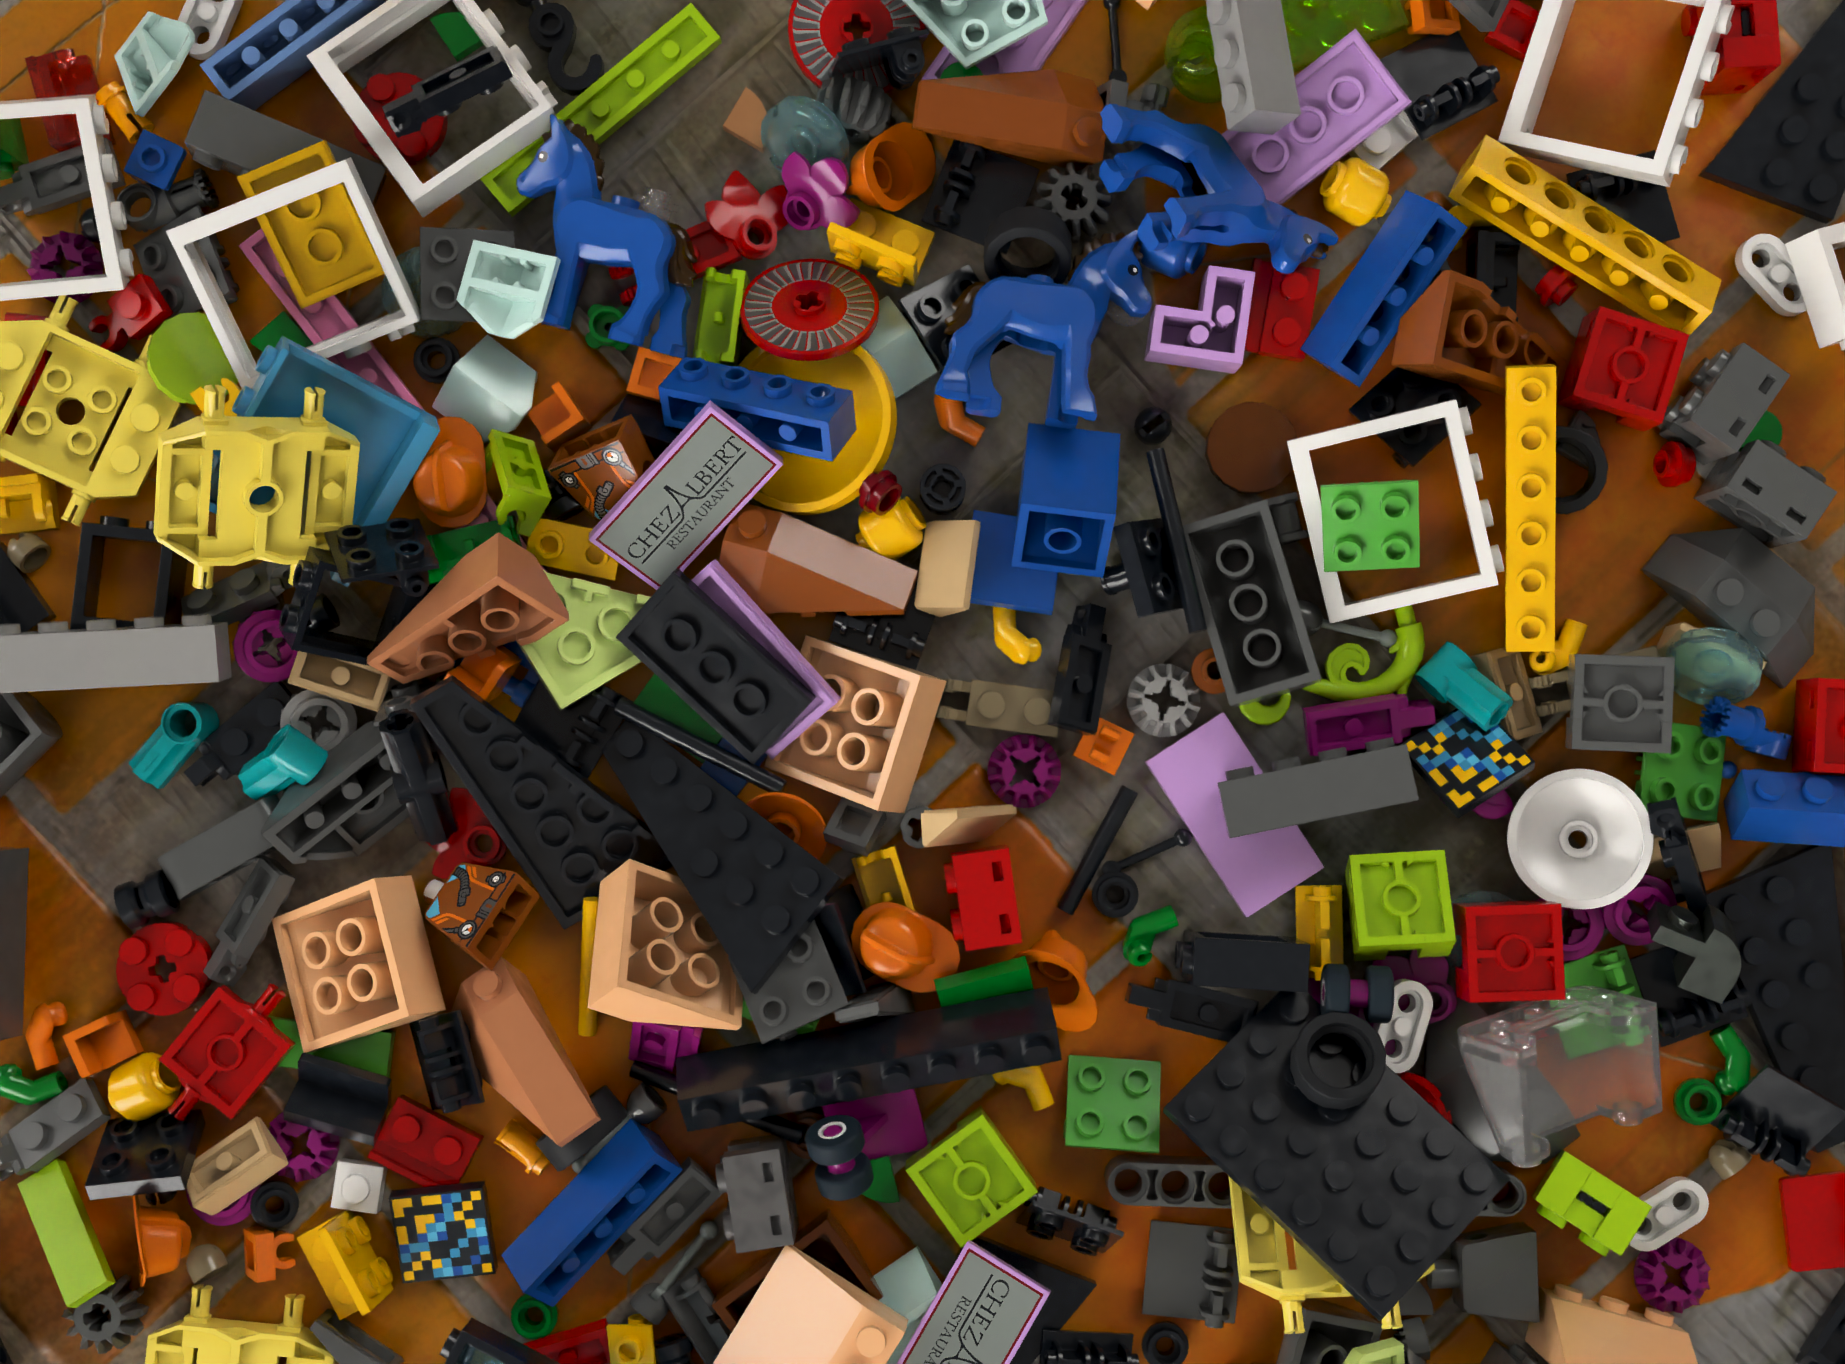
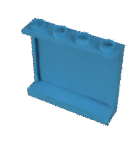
M281 336L275 348L267 345L255 367V370L260 373L252 389L247 386L242 388L235 400L232 411L237 416L300 417L303 414L304 388L311 387L313 391L314 387L324 389L326 394L324 395L323 417L328 422L355 435L360 442L353 525L363 527L386 523L440 432L437 418L292 340ZM213 450L214 456L212 459L209 511L215 514L217 513L221 450ZM261 486L252 492L250 502L258 505L265 504L271 500L275 491L270 486ZM330 571L331 579L342 584L339 574ZM344 583L342 585L348 587L350 583Z

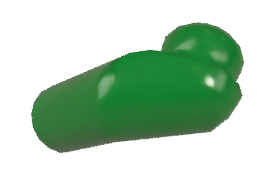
M1171 905L1138 916L1130 922L1122 943V951L1124 957L1133 966H1145L1151 961L1153 955L1150 951L1156 934L1179 926Z
M1729 1023L1713 1029L1709 1034L1725 1058V1070L1716 1073L1714 1083L1719 1092L1726 1096L1739 1092L1750 1081L1751 1055Z
M9 1063L0 1066V1096L26 1106L55 1097L68 1088L67 1080L61 1071L31 1080L22 1076V1069L17 1067L16 1064Z

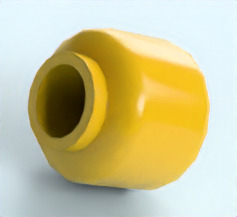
M1352 157L1343 163L1340 161L1334 163L1326 173L1320 186V194L1323 195L1325 210L1357 227L1366 225L1373 218L1377 220L1378 217H1383L1392 200V196L1388 194L1390 182L1387 174L1359 158Z
M905 496L904 498L900 497L896 505L882 516H878L874 512L867 513L863 510L858 516L860 532L855 537L859 546L896 561L921 544L923 541L922 529L926 528L927 525L917 505L910 497Z
M154 1052L143 1053L121 1064L111 1072L108 1080V1100L112 1108L124 1118L135 1122L147 1120L168 1109L179 1096L181 1082L174 1072L159 1061L162 1055Z

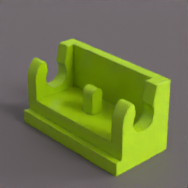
M714 267L706 268V273L703 277L693 358H702L705 361L728 366L739 365L743 336L740 309L745 289L750 283L745 270L733 269L731 274L717 272V269Z
M491 429L488 435L490 442L485 449L486 473L492 468V463L494 462L503 493V498L496 509L498 524L503 525L507 520L508 514L516 510L518 515L516 527L518 534L530 537L552 499L535 442Z

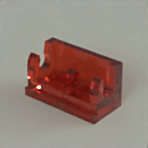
M72 48L57 50L37 57L30 56L25 58L36 98L96 95L100 90L91 58L88 55L75 56L74 49ZM76 114L42 116L49 144L52 148L60 153L82 145ZM109 122V134H103V138H107L112 142V145H115L116 142Z

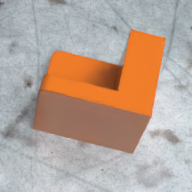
M559 381L551 386L555 393L528 412V416L542 435L541 439L554 453L558 451L561 444L577 438L592 428L568 390Z
M501 645L496 647L495 655L481 659L476 653L465 657L459 666L448 671L443 680L453 675L485 701L490 702L500 695L523 659Z
M126 1010L101 1017L62 1036L81 1078L102 1072L144 1052Z

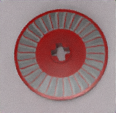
M793 0L788 19V39L793 57L801 71L812 83L821 88L823 80L832 79L829 78L828 73L837 53L842 52L841 46L854 40L851 32L844 31V29L850 27L851 20H859L860 27L868 28V31L863 32L862 38H868L870 44L887 40V33L901 27L913 26L915 32L924 30V24L902 0ZM883 64L840 75L844 78L853 76L860 81L868 80L872 86L881 87L884 93L894 89L888 82Z
M799 259L775 265L756 276L745 289L740 309V318L747 336L758 347L773 355L797 361L826 360L854 350L870 337L879 319V299L872 283L857 270L830 260Z

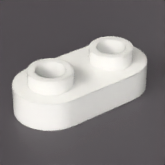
M186 0L177 21L188 24L195 34V42L188 53L189 56L197 60H207L216 51L225 46L243 0H223L221 2H215V0ZM203 32H209V39L203 44H198V36Z
M1766 233L1755 235L1742 243L1735 255V266L1738 273L1776 313L1782 316L1791 317L1807 311L1786 245L1776 236ZM1753 254H1758L1762 257V267L1754 265L1752 261ZM1784 287H1789L1793 290V301L1785 298L1783 293Z
M1409 979L1394 981V1008L1390 1022L1386 1024L1374 1023L1373 1025L1374 1030L1381 1037L1384 1048L1387 1041L1394 1039L1396 1042V1051L1389 1056L1386 1054V1065L1395 1073L1405 1072L1416 1063L1433 1009V999L1429 990L1423 984ZM1407 994L1410 999L1409 1007L1401 1011L1398 1006V1000L1402 995Z
M1676 1176L1665 1180L1638 1197L1652 1206L1645 1218V1228L1636 1232L1629 1245L1639 1251H1653L1701 1222L1706 1216L1709 1207V1200L1705 1190L1698 1183L1686 1177ZM1679 1192H1683L1685 1194L1684 1204L1680 1207H1674V1196Z

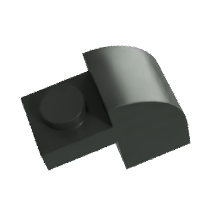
M1655 901L1647 914L1651 940L1678 951L1672 960L1677 986L1722 1004L1735 985L1741 971V956L1731 922L1723 912L1710 904L1707 905L1700 918H1697L1684 907L1677 905L1670 907Z

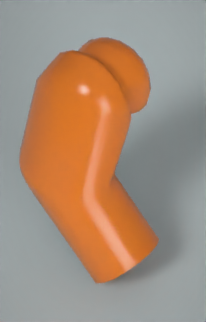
M935 394L934 405L940 427L969 445L976 447L986 427L965 416L962 401L945 399Z
M60 1001L52 1002L49 1005L42 1003L37 1006L26 1029L25 1036L36 1071L59 1063L51 1036L54 1027L63 1025L68 1021L66 1007Z

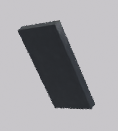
M679 568L671 573L616 636L625 647L752 765L816 698L808 688Z

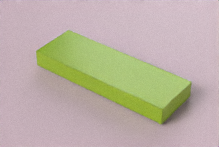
M56 1159L18 1183L17 1185L66 1307L77 1308L116 1283L66 1161Z

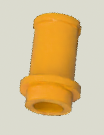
M113 81L104 85L96 93V99L99 102L97 105H104L105 113L110 115L130 143H137L140 137L137 134L139 132L138 129L141 132L143 129L149 132L153 131L154 125L146 116L141 117L135 114L125 86H121L117 81Z
M512 1119L504 1127L494 1142L527 1166L525 1172L528 1174L533 1171L540 1176L551 1163L536 1145L538 1139L520 1126L515 1119Z

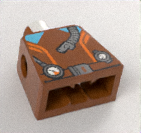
M630 414L561 444L548 471L596 520L600 521L652 465L655 458L636 420Z
M462 862L455 867L446 881L433 879L426 886L424 900L430 906L425 912V919L464 952L492 971L540 898V895L516 872Z

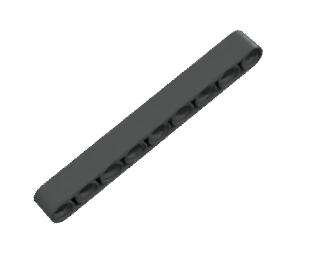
M1124 1154L1111 1159L1105 1167L1104 1178L1106 1186L1113 1199L1120 1204L1131 1206L1232 1209L1229 1187L1219 1193L1209 1190L1208 1185L1212 1176L1216 1173L1224 1172L1210 1157ZM1498 1167L1510 1178L1508 1181V1193L1505 1198L1499 1201L1491 1200L1477 1216L1508 1217L1519 1213L1527 1200L1526 1188L1522 1181L1504 1168ZM1126 1169L1135 1170L1139 1174V1178L1133 1188L1123 1190L1115 1186V1178L1119 1172ZM1175 1170L1184 1173L1185 1181L1181 1188L1176 1191H1167L1162 1188V1179L1167 1173Z

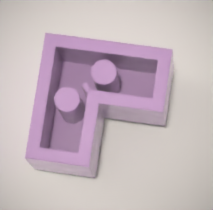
M1209 265L1201 281L1198 310L1156 304L1150 316L1144 361L1235 374L1243 364L1255 272Z

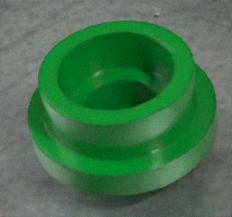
M1690 1078L1677 1087L1673 1097V1104L1676 1113L1684 1121L1693 1125H1706L1719 1115L1722 1107V1098L1719 1090L1713 1083L1702 1078ZM1700 1093L1702 1104L1698 1108L1692 1109L1690 1098L1693 1094Z
M523 1294L513 1305L511 1322L519 1335L526 1339L536 1340L549 1335L555 1328L559 1316L557 1305L552 1307L527 1294ZM531 1307L541 1309L543 1320H531L528 1316V1309Z

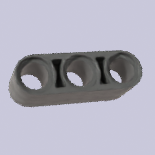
M276 794L250 805L171 849L157 859L178 900H184L207 889L259 860L260 857L277 850L261 835L262 827L280 801Z

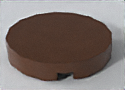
M1244 402L1228 408L1214 421L1206 437L1205 457L1211 473L1229 489L1241 494H1259L1274 489L1290 475L1293 465L1287 440L1295 439L1297 436L1292 423L1280 410L1265 403Z

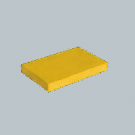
M323 140L238 176L237 179L246 198H250L337 162L327 141ZM343 182L256 217L301 309L385 274Z

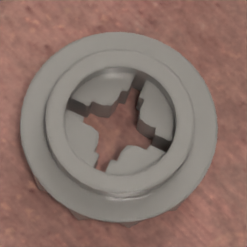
M1173 664L1152 665L1139 672L1132 680L1127 692L1128 712L1133 722L1142 731L1157 737L1175 736L1189 728L1196 719L1201 708L1200 688L1194 684L1190 673ZM1170 681L1168 687L1170 688V696L1177 698V701L1183 702V706L1168 707L1166 713L1162 716V720H1159L1158 704L1152 702V699L1145 698V694L1161 693L1163 687L1166 686V682Z
M306 689L298 694H292L290 701L281 710L280 729L290 724L323 749L330 752L356 731L357 716L351 703ZM324 705L326 720L332 722L334 726H321L318 733L316 732L314 738L311 739V724L305 721L303 717H315Z

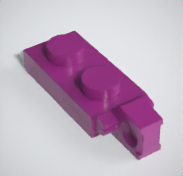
M1392 693L1302 708L1307 752L1310 756H1318V752L1346 747L1347 751L1366 748V742L1393 737L1394 744L1402 743V738L1411 736L1412 727L1436 724L1434 705L1429 702V699L1408 700L1406 694L1395 695Z

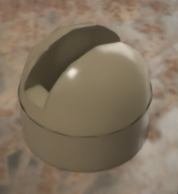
M20 533L19 540L10 539L7 547V555L11 562L23 573H31L45 564L51 554V547L33 533Z
M1725 1138L1719 1139L1708 1152L1711 1166L1722 1180L1728 1179L1739 1172L1752 1159V1156L1743 1145L1734 1140L1728 1141Z
M203 1244L196 1246L188 1254L186 1266L194 1285L219 1274L229 1266V1263L224 1253L217 1246Z

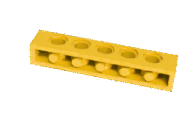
M1487 134L1462 165L1448 197L1650 322L1689 334L1690 336L1712 313L1721 279Z
M1554 364L1505 366L1506 652H1555L1556 366Z

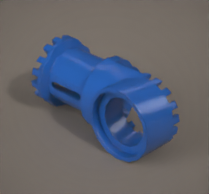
M1714 696V699H1710L1709 704L1706 703L1704 705L1707 710L1701 711L1704 717H1700L1699 720L1703 722L1700 724L1703 728V734L1712 738H1718L1721 735L1734 739L1736 744L1743 746V750L1786 761L1793 736L1781 732L1778 734L1774 730L1772 732L1768 731L1769 729L1765 728L1766 719L1762 709L1752 705L1744 708L1731 705L1730 700L1721 696Z

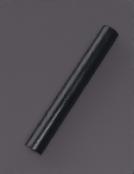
M1123 785L1121 786L1057 905L1059 909L1073 916L1138 795L1135 791Z

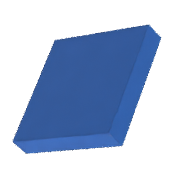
M974 510L972 520L981 522L970 603L1052 615L1058 572L1011 567L1017 516Z

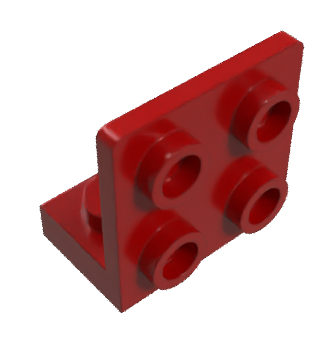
M1845 1171L1779 1178L1788 1268L1794 1272L1845 1267Z

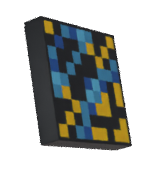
M1457 708L1436 721V724H1431L1400 744H1407L1411 766L1458 819L1533 771L1535 767V761L1500 723L1496 727L1484 731Z
M485 1181L392 1190L389 1196V1203L403 1283L496 1274L498 1261Z

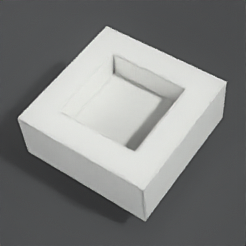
M348 1158L338 1160L331 1208L371 1214L379 1213L382 1207L387 1167L379 1163Z

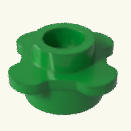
M601 304L592 305L587 312L590 318V332L585 337L587 344L593 349L611 346L618 351L626 350L630 344L608 339L609 331L605 330V326L608 323L613 324L619 321L629 308L624 305L618 308Z

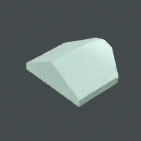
M148 11L114 57L135 114L144 117L180 70L195 42V34L188 24Z
M473 240L456 300L487 333L502 338L515 339L544 321L561 260L555 256Z
M886 296L879 301V319L876 328L860 346L866 349L882 366L891 383L895 400L937 374L938 371L914 329L890 297Z
M487 334L453 365L432 407L444 417L462 418L474 425L482 436L483 443L487 444L490 442L488 435L491 429L505 433L514 431L532 409L538 373Z

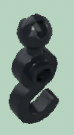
M515 0L519 5L531 9L532 14L529 18L528 27L531 37L540 49L550 53L547 68L554 84L562 92L571 96H579L604 75L605 65L598 54L590 57L587 70L583 75L571 77L564 72V66L573 50L577 31L574 19L565 6L558 3H550L547 0Z

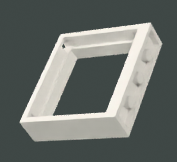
M388 0L306 55L422 217H425L533 143L545 132H549L551 129L550 115H555L553 107L558 105L545 82L541 80L535 84L528 75L527 71L532 67L516 44L509 48L503 41L501 35L505 33V30L492 10L488 8L482 12L474 0H452V2L486 48L493 45L494 47L497 46L513 75L510 81L532 110L424 184L416 176L343 73L450 0Z
M1543 0L1498 142L1521 156L1670 187L1674 174L1679 175L1682 163L1686 164L1688 147L1684 146L1689 128H1696L1702 116L1704 100L1699 98L1705 81L1711 82L1718 68L1720 54L1715 52L1720 35H1727L1732 26L1730 20L1735 6L1731 5V0H1665L1704 7L1654 159L1532 134L1576 1Z
M95 94L0 101V119L76 114L106 274L0 283V301L124 290L130 281L129 277L135 276L132 264L134 261L133 254L130 248H123L120 231L127 229L124 205L122 201L115 202L112 183L118 182L117 164L113 153L106 154L103 134H109V120L105 116L104 105H97Z
M351 157L166 231L241 388L244 386L252 388L260 373L255 370L256 362L197 240L342 182L348 191L401 309L306 348L324 358L344 352L346 358L349 359L371 350L373 347L370 341L387 334L389 340L394 341L416 331L413 323L421 319V311Z
M1456 399L1287 440L1329 623L1499 585L1496 573L1504 572L1503 560L1499 545L1490 546L1486 531L1487 527L1494 526L1488 498L1479 500L1475 483L1484 480L1478 453L1469 454L1465 436L1473 434L1471 419L1467 406L1458 408ZM1444 418L1479 573L1345 603L1338 573L1324 572L1321 500L1309 450Z

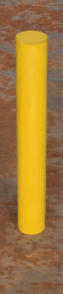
M599 897L583 898L578 1034L581 1036H594L597 1034L598 1011L587 1007Z

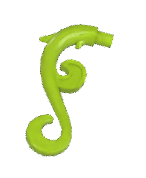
M1412 605L1394 609L1399 628L1395 629L1397 640L1389 648V653H1396V656L1391 666L1385 672L1367 681H1349L1345 674L1347 669L1353 667L1359 676H1364L1369 669L1370 658L1367 650L1359 644L1344 643L1336 646L1327 655L1324 664L1327 679L1322 678L1321 681L1302 689L1341 702L1392 694L1395 691L1397 694L1407 695L1409 685L1423 659L1425 647L1422 622L1417 623ZM1291 694L1281 695L1279 700L1270 706L1263 705L1258 701L1241 705L1239 708L1249 721L1258 725H1271L1280 721L1287 713L1291 703Z

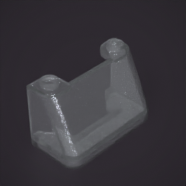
M1575 986L1565 989L1566 1000L1530 1001L1464 1024L1458 1028V1049L1502 1157L1510 1160L1517 1167H1535L1551 1153L1550 1142L1544 1138L1545 1136L1598 1115L1611 1118L1614 1123L1621 1126H1636L1641 1124L1644 1118L1663 1111L1656 1002L1596 986Z

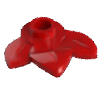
M735 170L730 174L722 187V201L712 200L704 204L707 221L719 236L733 241L736 250L742 256L750 260H762L775 250L777 232L788 224L783 214V203L788 192L784 185H778L760 195L749 180L739 171ZM747 232H753L758 236L759 245H755L750 241Z
M452 788L449 796L457 821L458 831L453 833L446 842L436 845L426 842L440 853L433 864L432 874L446 880L455 867L462 862L481 866H491L498 863L505 856L508 848L468 789ZM484 834L490 836L493 841V846L488 852H483L478 846V840Z

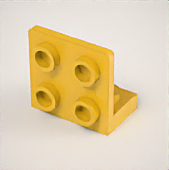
M850 198V201L860 210L858 219L847 228L830 222L827 228L830 252L836 254L834 259L840 264L855 270H859L861 265L878 272L877 278L892 286L902 287L903 283L914 287L934 241L935 232Z
M344 1210L297 1237L339 1320L358 1310L362 1316L366 1315L394 1290L391 1285L393 1275L389 1265L382 1257L377 1258L369 1243L371 1234L366 1222L359 1215L355 1217L353 1211Z

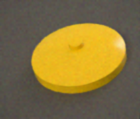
M858 346L841 356L818 361L790 360L756 347L738 366L773 375H786L792 379L817 384L825 383L833 387L853 391L856 431L833 462L773 449L783 457V465L752 498L768 507L794 515L826 513L850 503L860 496L859 489L863 481L872 473L882 471L894 444L897 427L896 400L891 383L882 366L862 346Z

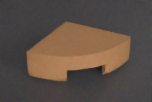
M746 87L726 119L723 129L764 153L769 139L767 113L756 94Z

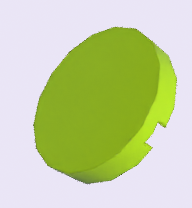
M200 312L180 313L165 320L150 338L147 351L148 372L158 389L172 400L194 405L196 403L190 393L200 386L204 388V386L211 384L215 390V385L222 386V378H227L235 384L238 383V379L206 314ZM226 389L225 397L229 394V392H228L227 389Z

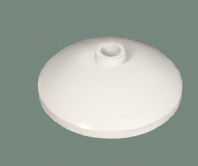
M1567 769L1552 773L1538 780L1520 797L1508 823V853L1520 879L1540 898L1546 901L1561 903V907L1594 909L1609 905L1623 898L1641 881L1648 869L1653 853L1654 835L1651 834L1648 812L1642 801L1626 784L1611 775L1596 770ZM1573 831H1580L1586 837V844L1581 849L1573 848L1569 844L1568 838Z

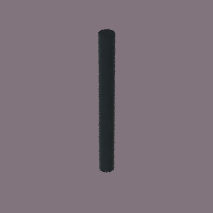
M1164 448L1154 449L1146 452L1188 631L1189 634L1207 630V625Z
M621 698L615 707V715L767 792H783L787 780L755 764L752 765L749 761L624 698Z
M634 1061L629 1077L677 1096V1076L675 1074L640 1061ZM777 1115L757 1120L742 1121L745 1124L797 1145H801L807 1130L806 1127Z

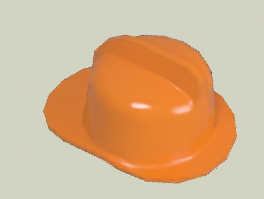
M901 122L892 125L873 138L866 146L859 149L850 161L849 175L851 184L848 186L846 194L857 195L859 200L865 205L883 208L891 212L903 209L922 195L932 184L936 172V156L932 143L926 133L912 129V123Z
M447 416L437 419L440 432L415 472L412 486L419 508L430 521L441 527L458 528L470 524L480 516L486 504L488 487L485 447L482 436L474 425L462 418Z
M889 901L871 905L863 910L854 922L851 940L853 952L858 961L871 973L891 983L918 993L936 991L934 979L957 973L960 962L958 943L954 941V936L950 930L933 919L904 905Z
M1049 930L1030 949L1018 952L1012 959L1026 956L1034 989L1048 988L1057 1028L1072 1032L1090 1029L1097 1021L1099 1009L1095 997L1086 982L1087 958L1080 948L1067 940H1063L1056 930Z
M133 1195L137 1235V1273L139 1285L144 1286L147 1278L177 1269L180 1260L189 1254L192 1233L190 1226L185 1221L180 1220L176 1211L141 1206L138 1195Z

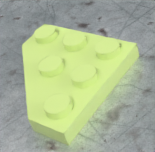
M543 570L569 613V620L536 642L520 646L560 711L642 662L616 636L651 598L650 596L635 595L611 589L610 586L574 577L571 579L547 573L546 570Z

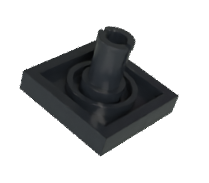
M1162 518L1132 521L1113 527L1122 563L1105 567L1103 578L1100 577L1104 591L1111 596L1130 589L1138 618L1183 609Z
M201 1109L191 1110L184 1121L174 1118L177 1112L172 1115L169 1112L161 1113L147 1120L136 1122L124 1117L108 1120L84 1186L89 1199L96 1200L145 1194L148 1203L156 1205L157 1198L155 1193H157L162 1205L171 1201L178 1190H185L206 1123Z

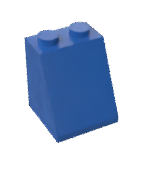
M1028 423L1011 567L1103 578L1116 517L1121 434L1076 428L1064 429Z

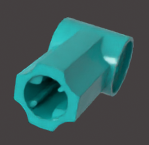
M1446 642L1415 674L1416 680L1434 698L1442 703L1449 701L1484 731L1496 727L1506 717L1509 708L1512 706V697L1477 670L1476 664L1465 652L1453 643Z
M179 702L169 706L161 717L160 726L129 762L133 769L132 772L144 782L153 785L157 789L165 788L200 744L205 742V739L218 729L219 718L217 712L212 706L204 702ZM189 711L193 713L197 722L196 729L192 734L188 733L184 726V718Z
M287 724L274 735L264 751L243 765L238 775L243 785V792L252 799L258 800L259 798H266L279 793L295 781L300 785H305L321 770L327 760L328 751L292 725Z

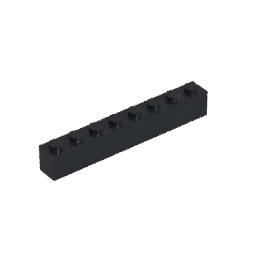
M1043 987L797 1034L795 1037L785 1041H780L777 1038L764 1044L756 1042L677 1057V1098L687 1131L690 1132L794 1111H804L841 1102H851L888 1093H898L935 1084H945L982 1075H992L1029 1066H1039L1045 1063L1061 1061L1062 1058L1048 988Z

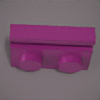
M633 1022L628 1059L673 1072L674 1067H676L677 1057L700 1053L704 1028Z

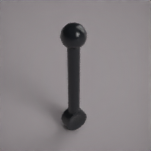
M1103 0L1104 7L1108 10L1113 70L1109 75V80L1115 79L1127 82V75L1121 68L1117 9L1121 5V0Z
M1179 829L1175 832L1174 837L1118 862L1113 860L1106 861L1102 866L1103 874L1110 871L1121 872V870L1177 845L1180 847L1188 846L1192 841V835L1187 829Z

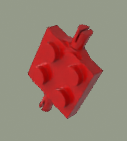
M270 983L255 1004L244 1001L226 985L219 986L159 1058L161 1063L177 1075L182 1086L185 1088L167 1109L171 1115L177 1112L174 1118L184 1121L199 1100L214 1105L229 1119L237 1117L296 1045L294 1041L275 1027L272 1019L269 1017L280 1001L285 998L286 994L283 990L277 991L279 987Z

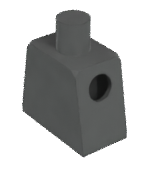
M1515 1222L1461 1233L1450 1245L1451 1259L1436 1260L1434 1262L1435 1270L1426 1276L1429 1289L1452 1288L1453 1302L1463 1312L1532 1323L1540 1322L1537 1234L1535 1230L1524 1222Z

